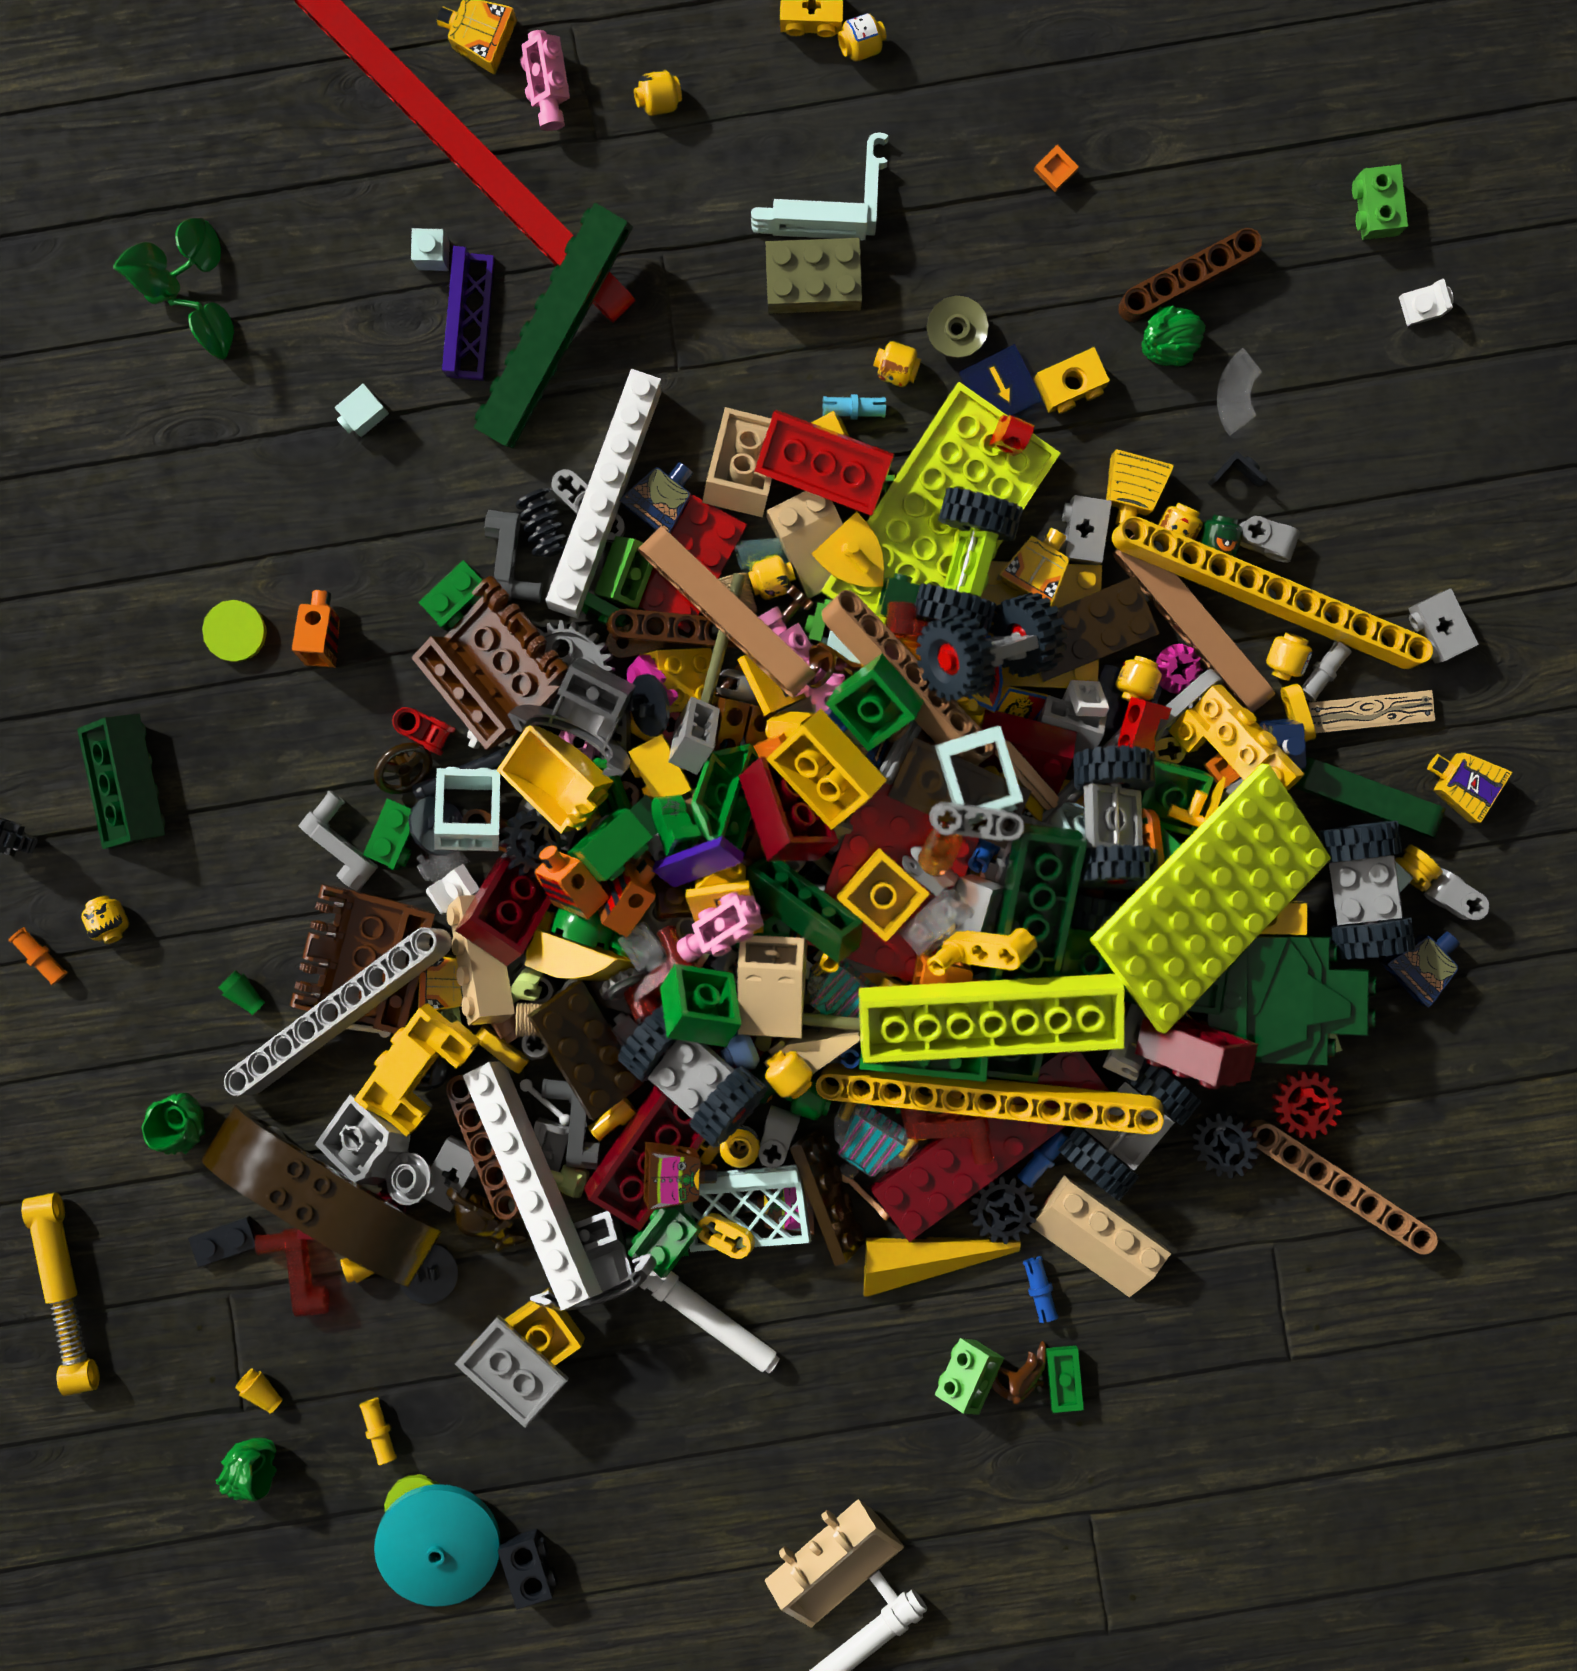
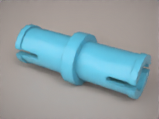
M851 394V397L823 396V416L834 411L838 416H850L851 420H857L858 417L885 418L886 405L884 403H886V398H858V394Z

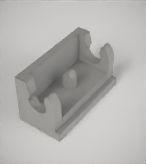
M1131 1004L1124 1013V1049H1110L1103 1067L1135 1082L1145 1059L1135 1054L1143 1017L1147 1016L1138 1005Z
M539 1117L535 1122L534 1133L550 1170L559 1172L568 1143L569 1125L564 1126L559 1122Z

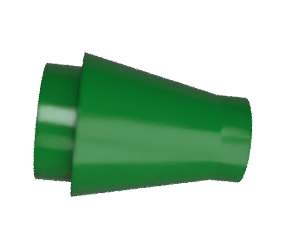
M237 970L218 987L223 992V997L245 1009L251 1015L265 1003L244 973L241 975Z

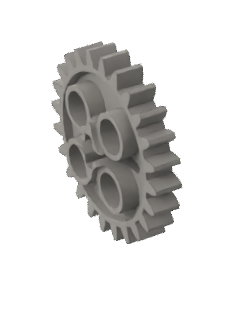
M559 621L558 629L553 624L547 623V633L537 628L540 636H544L547 640L544 654L553 649L558 653L559 645L563 642H568L570 651L568 655L561 658L568 667L581 657L611 673L615 671V668L606 664V662L613 659V655L603 654L608 644L604 642L596 644L600 635L594 633L589 636V627L583 626L579 631L578 623L572 621L568 629L566 622ZM559 694L546 707L554 709L559 700Z

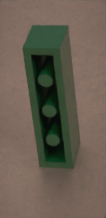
M765 855L747 868V880L750 882L756 902L838 964L860 947L864 921L783 861H767Z

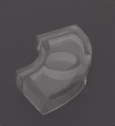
M1244 348L1239 350L1225 367L1217 390L1219 416L1229 436L1256 416L1251 405L1250 392L1254 380L1262 371Z

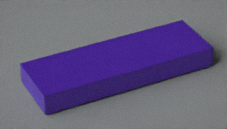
M721 836L655 861L652 871L672 887H677L742 863L744 853Z

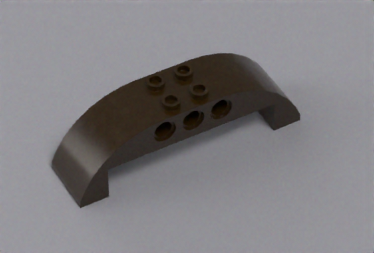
M235 1104L202 1156L201 1161L229 1186L324 1246L382 1277L409 1287L442 1231L417 1215L407 1214L265 1127L261 1124L263 1120Z

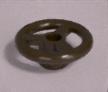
M402 743L392 747L382 755L374 770L376 785L382 791L389 794H404L412 791V785L426 780L433 765L432 755L429 750L419 743ZM423 759L421 771L410 781L413 767ZM384 772L395 773L399 777L400 785L388 784L384 780Z

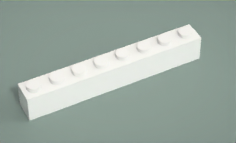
M631 369L546 597L548 609L576 619L579 618L584 600L621 504L619 500L625 493L662 392L660 378Z
M501 1061L488 1062L464 1074L463 1078L561 1311L601 1294L600 1285L506 1065Z

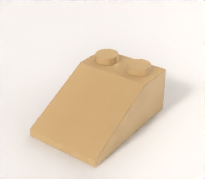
M725 407L702 503L763 517L772 478L754 471L771 418Z
M804 491L767 510L766 518L788 561L791 563L807 598L810 599L821 593V589L831 576L811 553L843 523L831 500Z
M822 1027L819 1032L814 1029L802 1030V1038L779 1037L768 1050L770 1055L763 1063L768 1068L767 1061L778 1051L783 1053L796 1051L814 1074L861 1040L860 1031Z

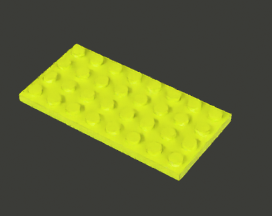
M958 382L905 461L894 481L884 493L876 506L874 514L870 515L866 521L877 536L882 549L885 568L884 579L888 577L893 578L894 574L898 573L912 577L913 584H931L944 587L958 534L961 531L938 520L946 490L948 488H960L962 490L968 489L973 492L977 491L986 495H993L996 498L1015 503L1024 510L1060 455V452L1033 433L1026 448L1016 456L989 446L1000 417L1006 414L961 382ZM997 540V549L999 548L1003 540ZM831 575L820 591L833 600L840 592L850 590L857 594L876 614L882 587L853 585ZM876 615L886 626L915 636L923 635L921 630L930 623L915 616H912L910 622L904 623Z
M1261 763L1090 940L1156 1030L1166 1034L1325 866L1331 857L1270 764Z

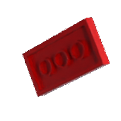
M775 410L754 472L872 516L895 454Z
M692 495L671 535L719 579L747 524L713 505L702 503V499ZM653 567L638 607L645 611L700 615L701 612ZM681 621L678 624V629L687 634L690 633L691 627L687 622Z

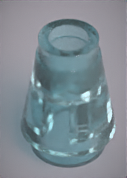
M778 537L741 541L740 545L735 546V555L741 570L748 568L751 571L754 563L774 555L781 556L783 554Z

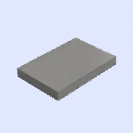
M499 1315L455 1363L460 1370L525 1428L569 1379Z

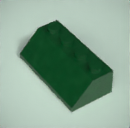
M140 713L105 717L78 728L77 731L102 849L164 836L165 819L163 814L160 813L158 803L159 790L153 779L151 770L152 757L147 751L145 741L146 728L141 722Z

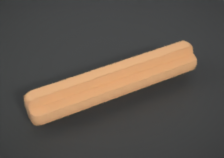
M1005 741L1016 778L1025 788L1032 791L1031 795L1045 810L1057 807L1059 797L1010 741Z

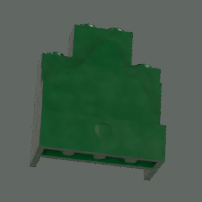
M1259 934L1226 969L1219 1015L1208 1014V1025L1259 1044L1254 1062L1328 1065L1330 1058H1335L1336 1039H1331L1330 1034L1368 1035L1369 1028H1375L1376 1009H1370V996H1376V977H1370V969L1331 968V963H1337V944H1332V937Z

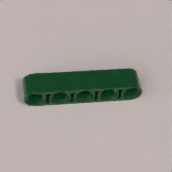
M1306 757V769L1302 771L1305 775L1293 787L1382 821H1398L1399 827L1429 838L1436 837L1446 810L1444 807L1322 761Z

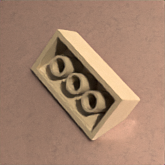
M1063 1175L1034 1216L1036 1222L1028 1224L1128 1297H1131L1153 1280L1171 1255L1164 1245L1066 1175Z

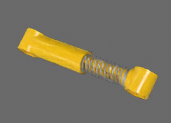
M56 1192L26 1198L22 1202V1218L25 1226L31 1232L45 1303L53 1304L51 1310H54L51 1315H55V1318H53V1321H56L54 1326L58 1327L55 1331L59 1332L56 1337H60L57 1342H61V1345L58 1347L62 1348L59 1353H63V1356H61L63 1364L57 1370L58 1389L63 1396L96 1390L99 1385V1370L95 1360L86 1357L87 1353L84 1352L85 1347H83L84 1342L81 1341L83 1337L79 1336L82 1333L79 1330L81 1326L77 1325L80 1321L77 1320L78 1315L75 1314L78 1310L74 1309L76 1307V1304L73 1303L75 1301L74 1297L78 1293L63 1226L65 1217L63 1200L60 1194Z

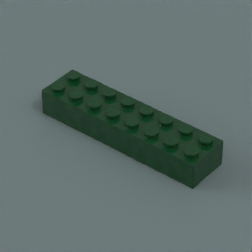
M1024 823L1023 833L1019 838L1013 840L995 934L1009 936L1017 928H1023L1035 937L1037 948L1015 970L988 967L986 981L1060 976L1087 846V840L1079 830ZM1043 1053L989 1056L987 1076L1038 1082Z

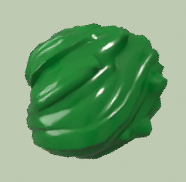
M1175 306L1159 307L1157 313L1148 321L1149 325L1144 330V337L1141 343L1143 354L1152 362L1163 366H1184L1192 362L1194 359L1193 354L1201 348L1206 325L1192 310L1176 308Z
M174 1093L162 1101L153 1102L147 1108L142 1124L145 1143L151 1150L164 1152L167 1155H176V1153L180 1152L188 1153L193 1146L200 1142V1137L206 1133L204 1130L203 1110L200 1108L197 1099L189 1093Z
M251 1438L236 1443L221 1461V1464L224 1466L223 1471L218 1479H216V1484L220 1485L221 1494H227L229 1498H234L235 1500L247 1499L248 1501L255 1502L269 1493L272 1478L277 1471V1468L272 1466L273 1458L277 1451L272 1440Z

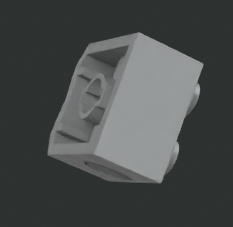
M350 1094L315 1145L348 1178L356 1183L377 1185L386 1181L388 1193L397 1203L412 1205L421 1201L433 1185V1175L430 1166L424 1158L416 1153L408 1152L411 1135L406 1137L381 1116L365 1110L354 1100L357 1095Z

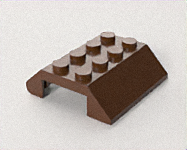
M494 576L486 577L471 592L474 596L482 597L445 637L431 636L411 657L485 750L492 749L520 732L515 729L508 716L509 712L519 705L546 707L558 695V691L569 669L568 665L563 659L559 658L558 653L554 649L544 654L547 640L544 636H540L539 630L524 612H520V607L516 603L507 607L509 594L505 589H502V586Z
M321 884L318 898L335 903L316 902L315 909L323 913H334L336 915L333 924L320 920H313L311 922L310 928L327 932V934L308 933L302 958L319 962V964L301 962L299 969L305 973L320 974L318 984L296 981L295 989L310 992L311 994L293 992L290 1006L309 1011L419 928H432L436 914L394 900L351 889ZM409 955L406 956L407 966L409 964ZM385 973L382 975L383 984L385 982ZM420 974L358 1021L373 1024L374 1029L393 1034L400 1028H405L410 1016ZM361 990L359 992V1000L362 998Z

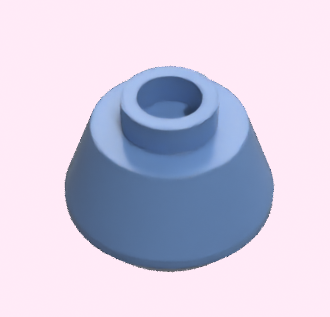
M738 1031L728 1045L720 1050L722 1059L730 1066H733L734 1069L740 1068V1066L748 1070L756 1069L760 1062L757 1050L750 1036L738 1035Z

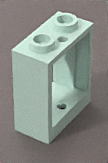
M1001 726L988 728L935 745L952 803L964 804L950 756L992 742L995 743L1010 795L978 806L1011 812L1017 809V803L1023 802ZM976 813L975 818L969 819V824L985 820L981 818L983 814Z
M437 768L434 850L499 851L500 773L490 768ZM444 789L492 790L491 824L443 823Z

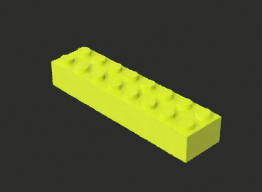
M1116 974L859 988L860 1038L864 1063L1124 1049V986Z

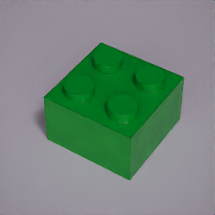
M882 653L837 686L826 705L864 748L870 751L915 719L924 700Z
M1154 757L1155 785L1153 788H1149V790H1140L1142 808L1152 809L1158 814L1160 827L1191 836L1198 827L1169 817V809L1173 804L1188 810L1196 790L1209 794L1214 777L1205 771ZM1206 801L1199 815H1202ZM1143 818L1142 823L1147 824V818Z
M628 808L615 810L567 854L582 861L597 881L605 882L608 879L613 881L625 871L624 863L632 857L634 860L639 858L647 851L649 846L646 843L653 836Z
M674 964L660 986L667 1038L726 1047L742 1025L733 973Z

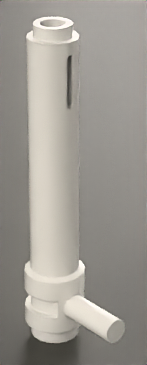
M652 1271L640 1285L644 1290L646 1288L651 1290L653 1297L660 1302L666 1301L759 1371L770 1373L777 1365L780 1358L776 1356V1351L679 1281V1276L671 1271L667 1277L660 1278Z
M879 1570L876 1571L869 1579L888 1604L881 1609V1614L809 1671L853 1670L894 1636H901L909 1629V1624L919 1622L923 1618V1613L927 1611L924 1601L914 1589L908 1593L904 1591L897 1596Z

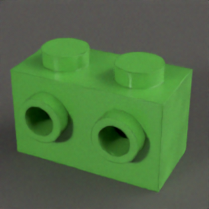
M1401 164L1363 169L1352 184V195L1355 200L1357 199L1359 210L1356 213L1357 230H1361L1362 240L1399 236L1408 227Z
M615 536L596 586L595 595L620 606L638 609L653 566L638 550L643 544L642 542L632 538Z
M960 1338L959 1342L952 1349L951 1359L946 1371L939 1378V1386L935 1395L964 1414H979L1004 1357L977 1340Z

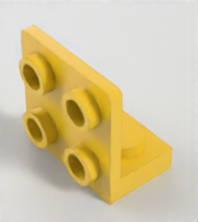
M710 648L656 650L642 654L652 657L658 670L662 671L666 677V681L663 683L668 690L675 689L678 694V698L670 706V713L682 712L691 696L701 700L712 657V650Z

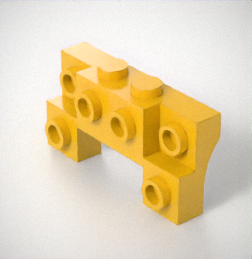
M1222 684L1213 685L1193 708L1186 709L1170 727V730H1168L1188 753L1197 751L1208 740L1244 781L1261 763L1270 764L1287 791L1305 775L1277 745V739L1270 732L1263 730L1256 722L1255 715L1250 710L1243 708Z
M427 1003L419 1007L405 1028H400L390 1040L393 1043L389 1051L385 1050L376 1059L374 1065L377 1068L354 1100L365 1110L373 1112L390 1122L407 1137L417 1129L431 1110V1107L415 1095L413 1091L438 1056L441 1055L451 1065L458 1068L466 1062L481 1040L458 1020L451 1023Z

